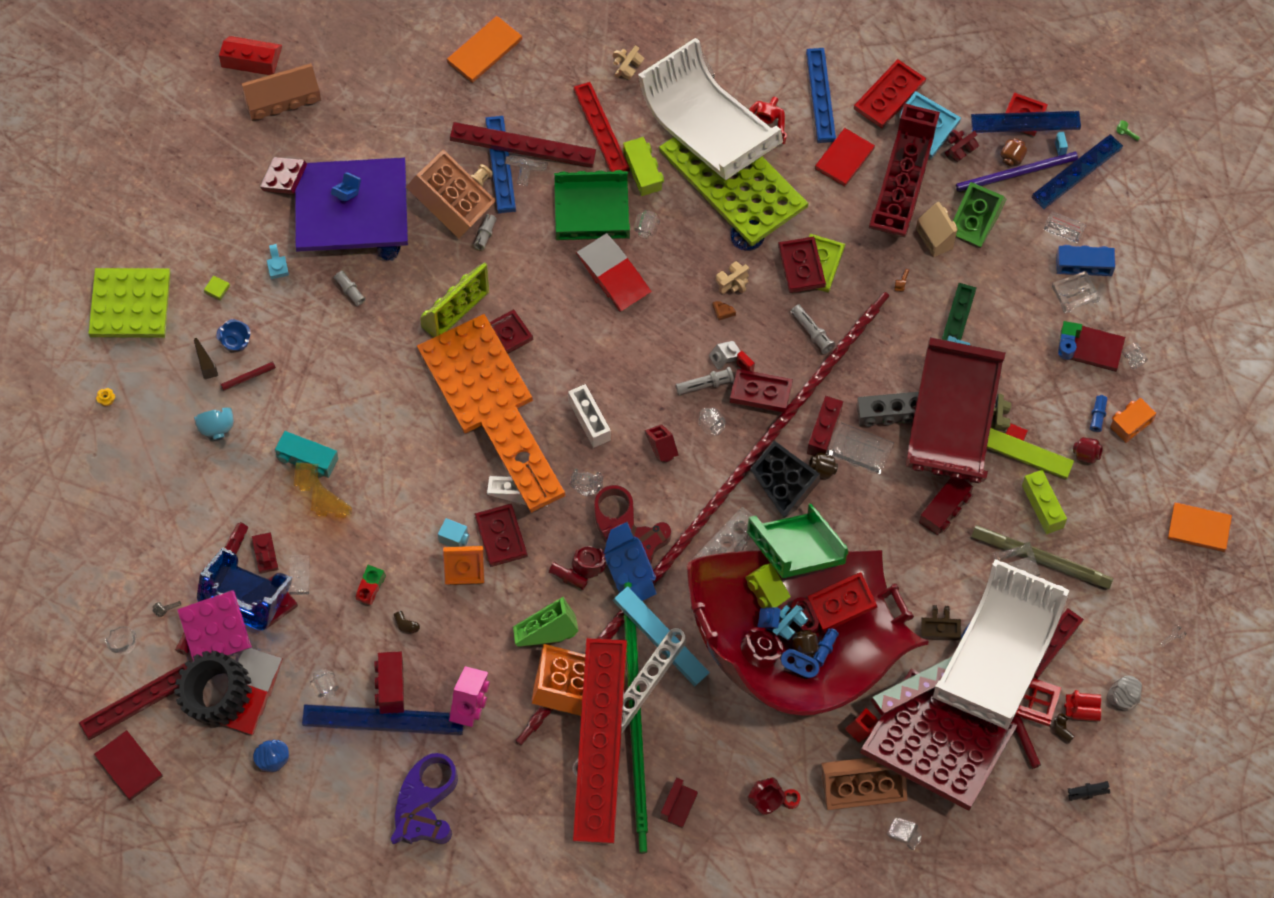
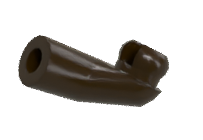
M403 611L394 613V618L400 631L410 634L419 631V623L406 620Z
M1060 713L1054 719V731L1067 743H1070L1075 735L1067 730L1066 721L1068 717Z

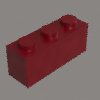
M825 396L808 443V455L812 456L818 452L828 453L842 412V400Z
M950 478L923 511L919 523L937 536L941 531L945 532L951 524L950 520L953 517L956 518L962 511L961 506L964 503L968 504L972 499L973 486L964 479Z
M402 651L378 653V661H374L375 673H378V677H375V689H379V694H375V706H379L380 714L404 712Z

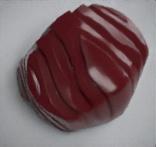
M585 546L575 551L572 559V568L578 575L593 578L605 570V554L601 548L596 549L592 546Z
M774 777L755 782L747 796L748 802L764 815L771 814L785 802L786 797L778 780Z

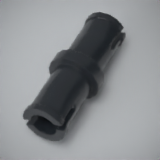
M1108 781L1095 784L1085 783V786L1067 788V792L1069 793L1070 801L1082 798L1092 799L1093 796L1110 794V789H1108L1110 786Z

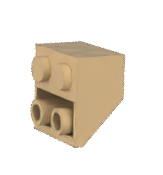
M940 202L935 203L917 220L916 230L933 257L953 249L958 231L955 222L951 221L948 217L947 209L942 207Z

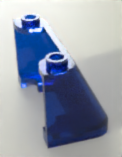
M222 547L200 573L197 590L198 602L234 591L244 624L257 630H265L287 594L293 577L283 573H276L272 581L238 567L237 555Z

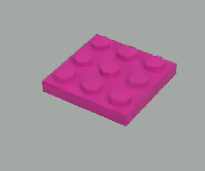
M229 591L177 609L193 662V656L198 654L203 657L202 652L205 651L210 653L217 651L228 656L252 648L234 591Z

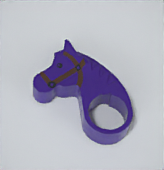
M440 753L429 754L417 762L407 774L396 804V830L391 837L392 844H397L402 840L410 844L419 840H429L437 844H445L451 839L452 830L449 824L444 820H437L435 814L431 811L436 804L453 792L458 783L457 770L453 761L448 756ZM435 763H442L451 768V778L444 786L440 788L424 787L422 775L427 767Z

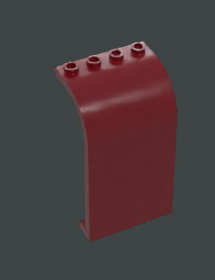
M930 337L910 434L906 467L918 472H923V470L929 471L937 476L949 475L950 478L957 480L962 478L968 479L970 482L977 484L987 479L988 471L984 470V462L1002 363L1006 352Z

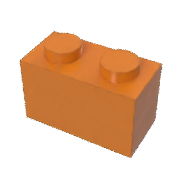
M1139 398L1137 401H1131L1123 412L1118 411L1112 417L1113 421L1110 428L1127 443L1150 425L1157 413L1142 398Z

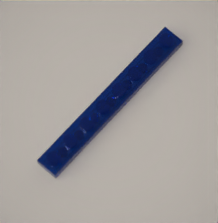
M304 704L302 718L303 726L451 735H463L464 728L462 724L449 721L450 713L404 710L401 713L380 714V709Z

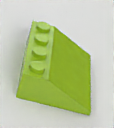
M483 263L469 274L463 275L456 286L450 287L443 298L437 299L430 310L423 312L420 318L421 327L432 337H436L452 328L489 293L487 264Z

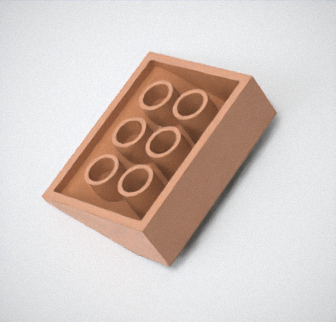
M444 149L406 186L458 239L496 201Z

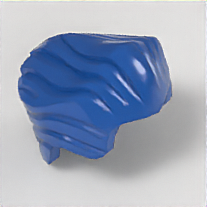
M230 319L218 328L216 338L227 350L243 351L249 343L250 328L239 320Z
M268 740L258 745L254 751L253 759L262 771L277 772L288 762L289 750L287 745L280 740Z

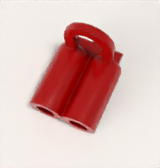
M1075 690L1072 694H1066V704L1064 703V707H1066L1065 715L1067 717H1071L1073 720L1100 722L1101 694L1079 693L1078 690Z

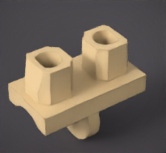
M635 45L627 56L625 55L627 53L625 49L614 51L613 58L615 60L613 63L615 65L621 63L614 74L615 77L619 78L621 75L630 80L636 70L628 64L632 63L638 68L644 60V57L637 52L639 47Z
M735 261L729 267L731 275L727 276L724 271L718 273L715 280L720 286L719 292L722 295L729 290L733 293L737 290L740 293H744L746 291L745 285L748 283L746 278L749 277L747 272L749 267L746 264L742 266Z

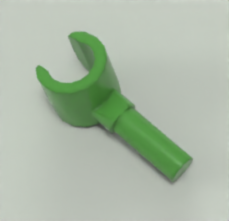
M1121 120L1117 126V133L1120 135L1127 134L1138 141L1140 137L1127 129L1129 124Z

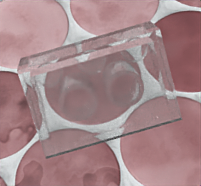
M841 422L832 435L827 454L834 456L836 460L848 461L854 467L861 466L866 468L870 473L881 474L892 451L894 442Z

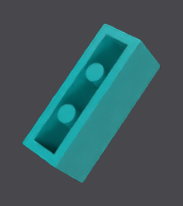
M284 431L275 448L276 457L279 461L294 464L301 470L307 469L319 477L325 476L329 478L339 459L337 450L288 431Z

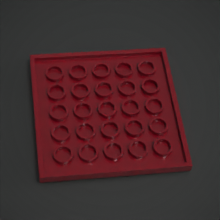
M911 668L903 681L919 674V672ZM935 689L881 716L860 753L970 811L1018 725L1012 721L1007 730L933 698Z

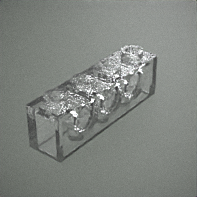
M742 506L692 560L712 554L742 551L747 546V541L751 538L747 533L749 517L754 515ZM742 530L744 531V533L738 534L735 531ZM724 543H729V544H731L732 546H731V547H724L723 544H724Z

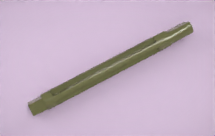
M978 525L975 526L971 536L982 542L1097 586L1100 585L1110 589L1114 579L1099 571Z

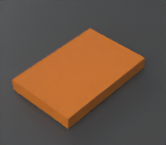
M1175 502L1167 539L1225 552L1232 515Z

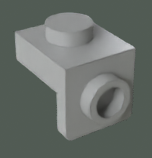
M734 341L719 343L709 354V357L717 369H722L725 363L737 361V354L740 350Z

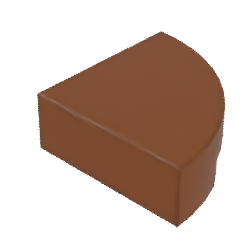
M721 301L712 302L719 321L736 316V310L732 306Z

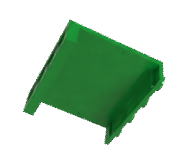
M599 170L596 172L578 171L576 173H568L562 171L554 173L556 240L598 239L606 233L612 239H630L628 171L615 170L614 172H605Z

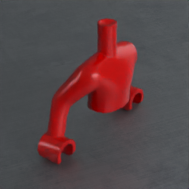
M774 96L769 103L763 101L755 102L749 108V111L753 114L756 113V116L765 124H772L775 119H778L777 127L781 129L782 144L784 145L787 134L784 132L785 112L782 108L776 106L779 99Z

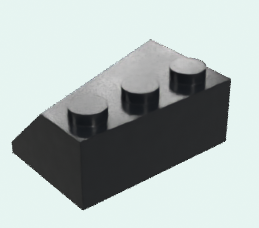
M775 440L750 469L783 518L796 511L820 482V474Z

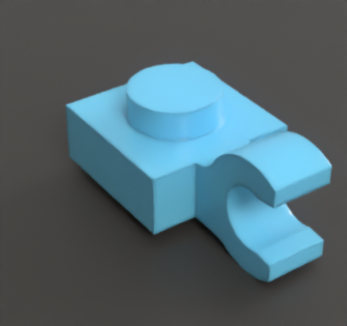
M276 244L269 245L272 259L267 260L270 278L275 279L289 276L285 256L279 257Z

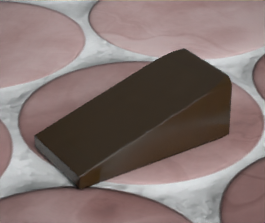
M194 338L203 378L217 377L218 372L215 364L199 340Z

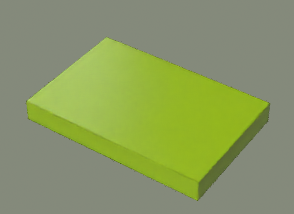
M810 234L809 237H815L826 281V287L818 288L817 290L829 293L845 244Z

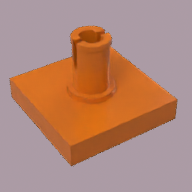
M483 546L443 547L445 585L484 583Z

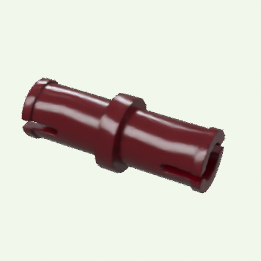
M556 562L552 563L548 572L563 579L564 583L567 584L569 582L581 590L585 589L589 580L574 573L573 569H567Z

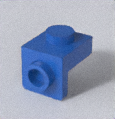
M348 172L344 173L342 183L332 188L331 195L336 196L341 201L350 200L358 195L361 178Z
M775 607L760 608L758 627L766 628L768 631L778 628L780 609Z

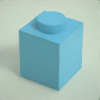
M446 518L438 533L439 543L449 547H462L467 544L470 535L468 534L467 526Z

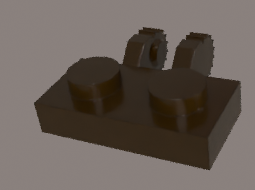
M932 605V618L921 617V638L961 639V619H950L949 606H945L943 609L944 618H937V605Z

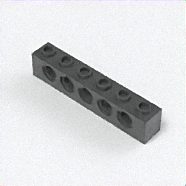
M918 392L858 397L857 412L859 426L871 427L875 424L891 425L897 422H913L915 410L911 407L916 406ZM894 408H898V409H900L901 411H898V412H897V411H894L893 409H894ZM874 410H880L881 413H875Z

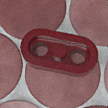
M804 597L796 598L792 602L791 608L793 609L796 605H800L805 609L802 612L809 619L802 627L799 626V629L801 631L811 630V632L816 633L819 628V621L810 601ZM811 624L812 627L807 628L806 625Z

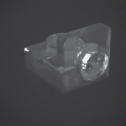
M899 817L895 818L887 832L890 838L906 843L911 850H914L922 839V832L917 824Z

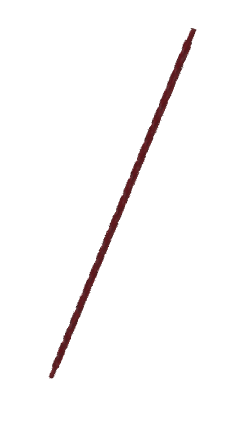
M883 292L877 301L871 304L869 309L864 312L853 328L837 345L836 349L822 363L818 371L813 374L802 390L787 406L786 413H782L767 433L753 447L749 455L735 469L731 477L726 480L697 518L653 569L656 576L655 581H652L654 586L672 566L675 559L690 544L693 537L700 532L711 515L718 510L729 493L736 488L747 471L762 456L764 450L772 444L782 428L790 422L799 407L808 400L816 387L831 372L833 366L840 361L850 345L858 339L867 324L880 312L879 309L889 298L887 292ZM622 610L615 615L597 639L613 638L620 626L625 623ZM541 706L530 719L524 731L515 740L516 743L522 746L532 732L537 731L544 719L554 709Z

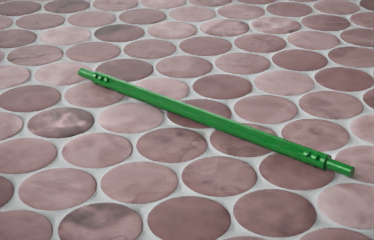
M624 583V589L627 586L629 588L632 587V583ZM624 613L629 688L639 674L636 625ZM640 685L636 688L638 692H640ZM629 700V709L634 707V700ZM640 707L630 721L636 833L639 839V853L645 854L647 853L646 834L648 833Z

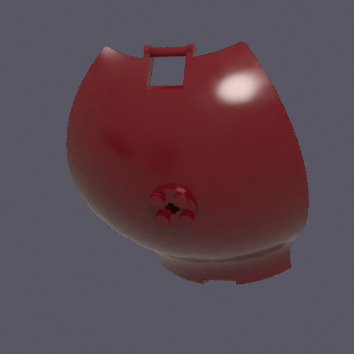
M761 550L712 554L696 558L687 564L691 609L702 639L721 670L741 690L757 701L784 713L816 715L843 707L872 688L894 663L907 652L929 643L928 640L919 637L905 625V622L913 619L914 616L904 603L899 593L898 584L894 583L887 589L883 571L882 550L848 551L846 563L843 565L782 578L779 575L791 596L777 606L782 610L787 605L790 610L786 615L792 610L791 605L796 598L804 597L808 599L807 596L859 572L862 573L878 608L832 628L839 633L832 646L833 650L828 654L823 666H819L818 674L810 679L785 669L781 663L782 654L786 650L793 649L792 638L787 640L781 635H776L773 631L758 627L761 607L757 602L754 592L749 589L745 577L759 567L770 564ZM891 594L901 612V615L895 619L884 600ZM795 621L789 625L795 632L801 631ZM820 623L816 632L818 643L823 640L826 634ZM807 624L806 627L810 628L812 627V625ZM788 657L787 662L792 664L795 662V659ZM807 665L805 669L807 672H811L813 667Z

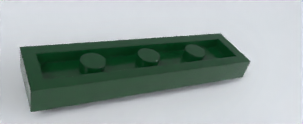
M958 283L942 340H948L949 336L955 337L957 340L962 339L977 287Z

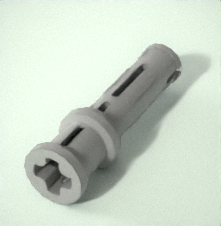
M800 304L791 309V313L810 334L811 341L820 347L822 354H827L835 347L836 343L827 337L824 329H820Z
M727 367L723 371H712L708 376L677 383L676 389L678 395L710 386L717 388L721 384L734 383V377L731 368Z

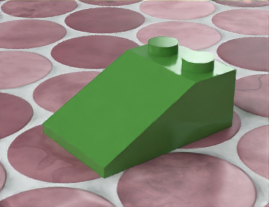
M970 182L953 219L958 229L956 236L982 247L1007 199L1003 195Z
M564 597L513 626L515 644L518 647L553 643L574 637L578 632L576 615Z

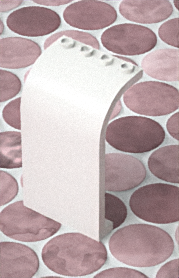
M696 38L638 74L644 99L657 121L665 130L725 180L783 143L779 127L770 128L716 83L705 65L700 41Z
M995 559L985 592L976 613L943 677L938 681L933 698L1008 730L1052 640L1070 590Z

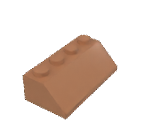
M312 63L242 83L246 106L252 121L321 101Z
M870 758L821 763L827 810L907 801L906 777Z

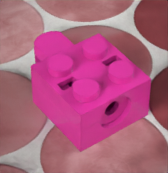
M464 667L454 688L449 721L473 727L475 720L480 719L481 708L484 709L487 702V697L484 695L487 693L490 681H487L488 672Z

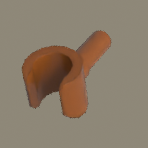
M905 269L901 280H895V291L905 290L909 269Z

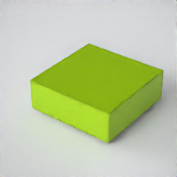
M213 275L204 288V293L221 300L229 289L230 284Z

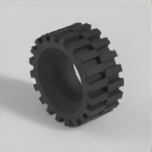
M205 651L202 652L203 657L198 654L193 656L194 662L188 660L185 663L187 666L186 670H180L179 674L182 675V678L176 679L175 683L179 686V689H175V695L180 698L176 699L178 705L182 706L180 709L188 716L205 725L220 727V723L223 725L229 724V718L236 720L238 718L236 715L238 711L244 712L245 708L242 707L244 702L248 704L250 698L246 697L247 693H252V688L247 684L252 682L251 678L247 676L249 674L247 669L243 668V665L236 660L217 651H212V653ZM225 673L229 683L224 697L215 706L206 707L203 701L205 685L215 675Z

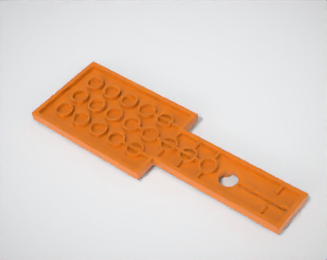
M485 314L417 345L418 351L463 432L468 433L480 426L484 428L530 512L532 513L565 497V491L517 409L532 402V395ZM520 452H527L530 456L527 462L522 463L515 460L516 455Z

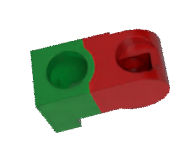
M367 565L356 593V600L368 605L373 604L376 594L386 578L384 570Z

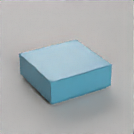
M1058 132L1056 135L1055 146L1058 156L1067 153L1068 145L1064 132Z

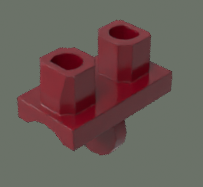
M952 130L949 133L950 139H948V143H955V145L947 150L945 155L947 157L951 155L959 162L967 156L961 148L965 145L970 153L979 147L977 140L974 138L978 134L974 130L962 139V136L965 135L964 131Z

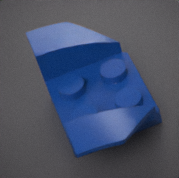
M628 522L611 529L604 554L619 593L624 590V583L630 582L632 583L630 589L641 601L656 595L657 592L652 581H655L656 576L640 539L633 536Z

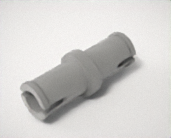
M486 214L482 226L478 229V236L473 244L477 250H480V247L481 250H484L488 238L493 234L492 229L497 220L494 215H490L489 218V214Z
M340 271L334 276V279L343 288V293L348 295L356 306L361 305L366 298L356 288L357 285L350 281L344 271Z

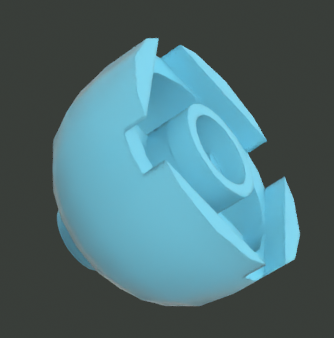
M222 408L223 412L216 411L215 409L198 414L197 417L194 416L198 431L206 437H213V440L224 438V434L233 427L234 417L232 408Z

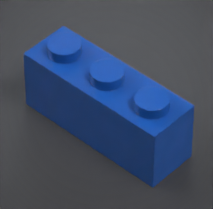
M1071 245L1059 246L1056 254L1057 274L1113 276L1115 270V248L1107 246L1090 247L1087 245L1081 247Z

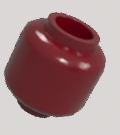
M1082 437L1078 442L1074 443L1073 453L1076 454L1078 461L1093 464L1101 459L1103 446L1100 445L1097 439Z

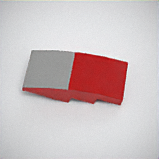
M607 233L576 252L595 283H599L606 296L612 299L619 312L652 292L627 256Z
M254 648L243 650L238 662L249 673L247 676L251 678L252 683L247 685L252 688V693H247L246 697L250 698L248 704L244 702L242 706L245 708L244 712L238 711L236 713L238 718L236 720L229 718V724L225 726L254 735L268 696H271L283 658Z

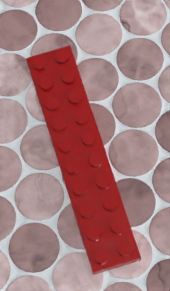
M586 638L573 832L574 842L615 844L627 640Z

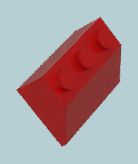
M229 36L223 40L219 53L221 67L272 75L275 73L282 45Z

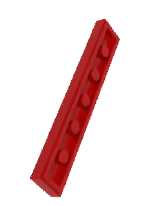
M591 82L574 86L575 95L610 172L615 170L629 171L628 163Z

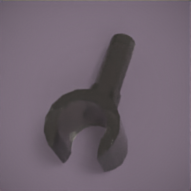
M178 601L163 606L161 602H157L152 606L153 612L156 616L162 617L168 610L181 606V602Z

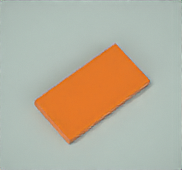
M496 16L448 57L447 63L473 83L523 40L522 35Z

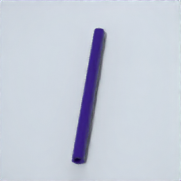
M1075 151L956 183L957 192L967 190L970 182L984 186L1078 160V154Z

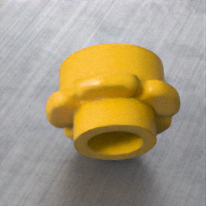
M106 388L97 392L96 400L102 406H110L114 402L115 394L113 390Z

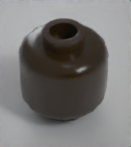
M821 452L812 455L808 464L823 479H829L833 474H836L838 469L835 457Z
M811 630L795 632L796 636L792 638L793 649L813 658L819 649L817 634L811 632Z

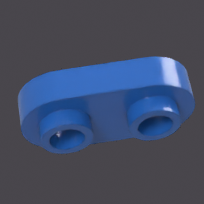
M786 650L781 656L783 667L800 676L810 679L814 678L819 672V664L815 659L796 650ZM793 657L795 662L790 664L787 662V658ZM807 665L813 667L811 672L806 671L805 667Z

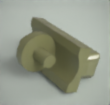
M998 394L995 401L991 428L994 430H1006L1010 427V419L1003 417V413L1008 414L1010 412L1011 402L1004 400V395Z

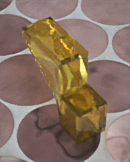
M296 462L294 486H299V490L310 491L313 488L311 511H316V515L319 516L335 513V517L346 518L347 515L352 514V507L323 487L318 477V464Z

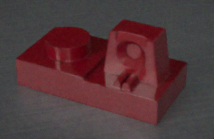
M271 532L252 536L259 574L279 570Z

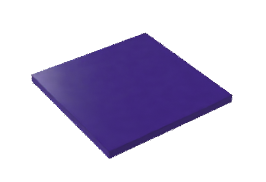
M405 157L307 163L296 188V252L408 245ZM348 172L361 178L359 193L350 200L341 201L336 196L331 195L332 188L342 183L344 173Z

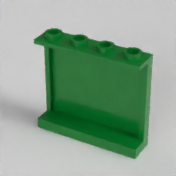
M812 504L808 505L807 514L763 524L757 516L749 517L748 535L782 578L846 563V556L848 555L847 545L841 541L837 533L832 530L828 522L823 519L819 511Z

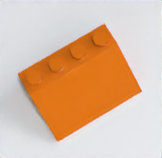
M543 644L533 688L532 704L581 716L585 654Z

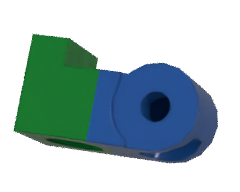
M1063 321L1058 354L1062 359L1069 360L1074 356L1077 348L1075 337H1080L1082 324Z

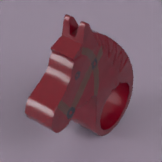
M618 485L606 486L596 495L594 501L595 520L604 541L607 543L611 529L628 522L633 536L640 539L649 562L652 564L655 552L667 545L671 540L670 526L665 522H659L652 528L648 526L636 527L634 525L633 498L624 487ZM615 495L624 498L629 505L627 512L620 516L619 519H609L599 509L600 503L606 497Z

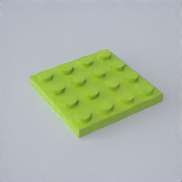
M95 268L89 336L165 338L170 268Z

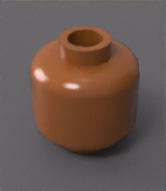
M1017 138L1007 140L1000 152L1001 157L1004 159L1003 162L1009 166L1021 164L1027 153L1026 144Z

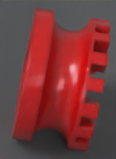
M795 789L786 790L784 792L785 795L790 797L794 795L797 801L789 803L785 797L783 805L788 809L799 806L800 793Z

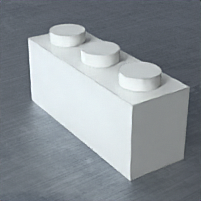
M586 384L568 391L569 404L593 448L610 441L611 430Z

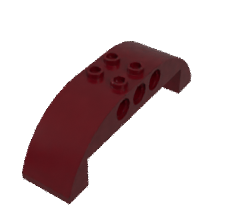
M904 103L898 132L876 208L873 210L869 229L906 238L926 171L940 112Z

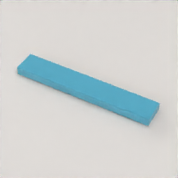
M628 586L612 600L656 647L660 645L670 630ZM675 635L671 639L673 643L680 642ZM685 646L672 663L694 687L710 673ZM662 651L667 658L670 657L669 651Z

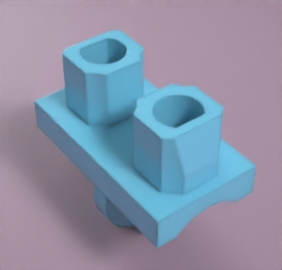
M787 605L782 610L780 609L779 621L782 618L783 620L779 623L778 628L773 630L776 635H781L783 638L790 640L795 635V631L789 625L795 621L802 627L809 620L802 612L804 609L800 605H796L788 615L786 613L790 608Z

